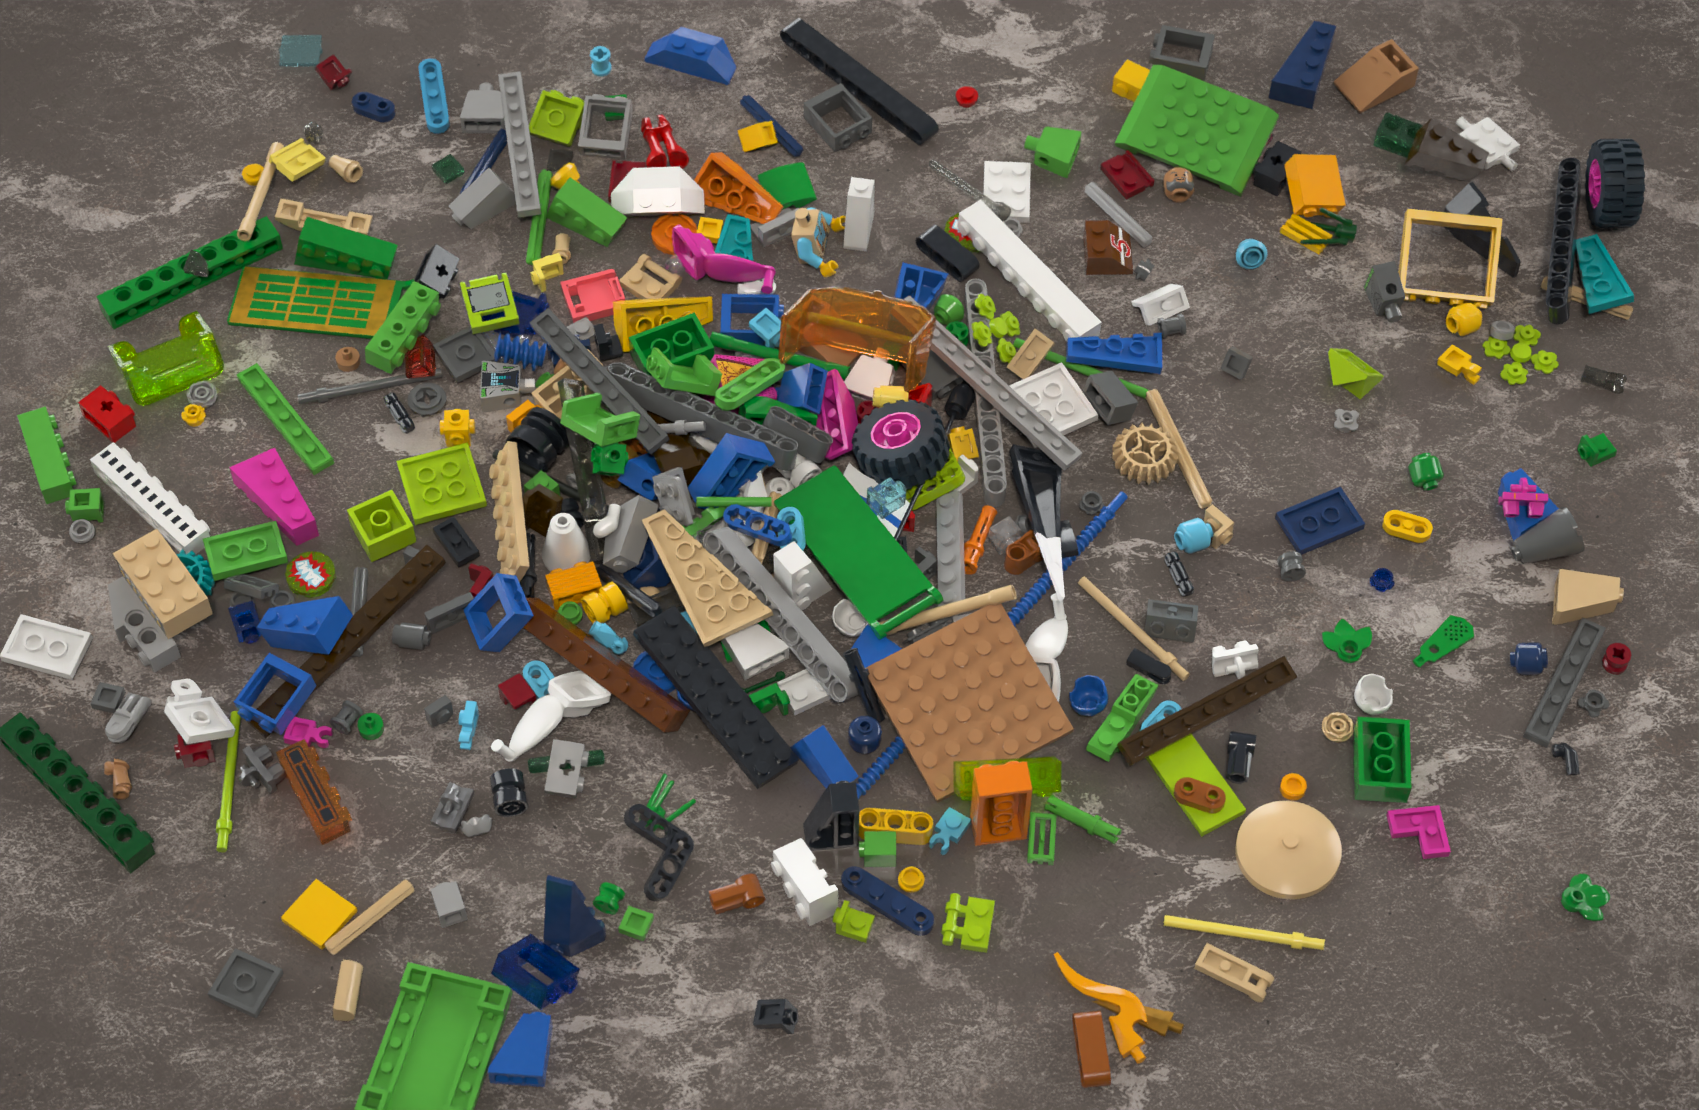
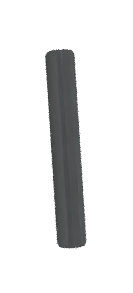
M365 567L354 569L351 608L353 615L367 601L368 572ZM364 644L360 646L351 656H362Z

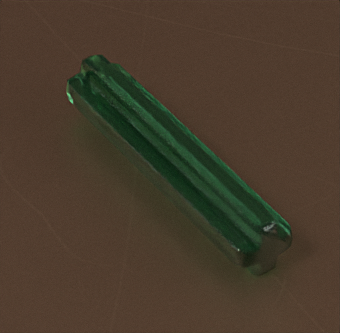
M602 749L588 751L587 766L605 763ZM550 756L528 759L529 772H548ZM566 763V767H561V769H571V764Z

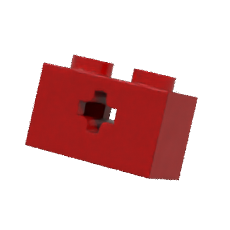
M101 385L78 402L83 417L112 443L117 442L136 427L133 418L135 413L131 407L120 403L119 398L113 391H107Z

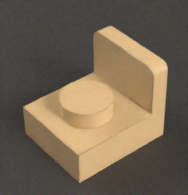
M1212 504L1205 510L1204 522L1209 523L1214 533L1212 547L1217 549L1221 544L1226 545L1232 539L1234 522Z

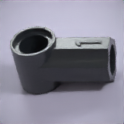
M1230 731L1226 779H1229L1232 783L1241 784L1248 782L1251 758L1254 756L1256 735Z

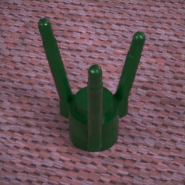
M1320 208V212L1341 222V224L1337 223L1336 227L1317 222H1309L1321 229L1334 232V237H1338V239H1305L1300 241L1301 244H1342L1347 246L1348 242L1353 243L1355 239L1357 225L1352 224L1353 220L1345 219L1331 211Z

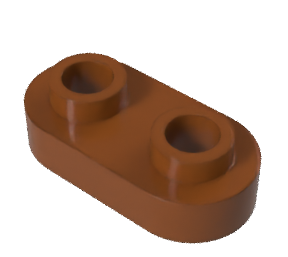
M1190 777L1181 778L1175 784L1174 797L1183 805L1211 814L1218 813L1224 808L1226 795L1217 786ZM1184 787H1190L1192 790L1186 791ZM1209 795H1214L1217 798L1211 799L1209 798Z

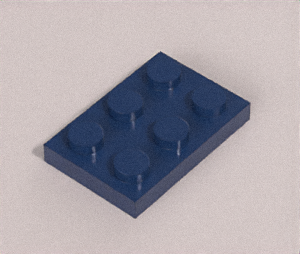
M1341 486L1276 512L1275 519L1295 550L1301 553V555L1363 530L1365 527V522Z

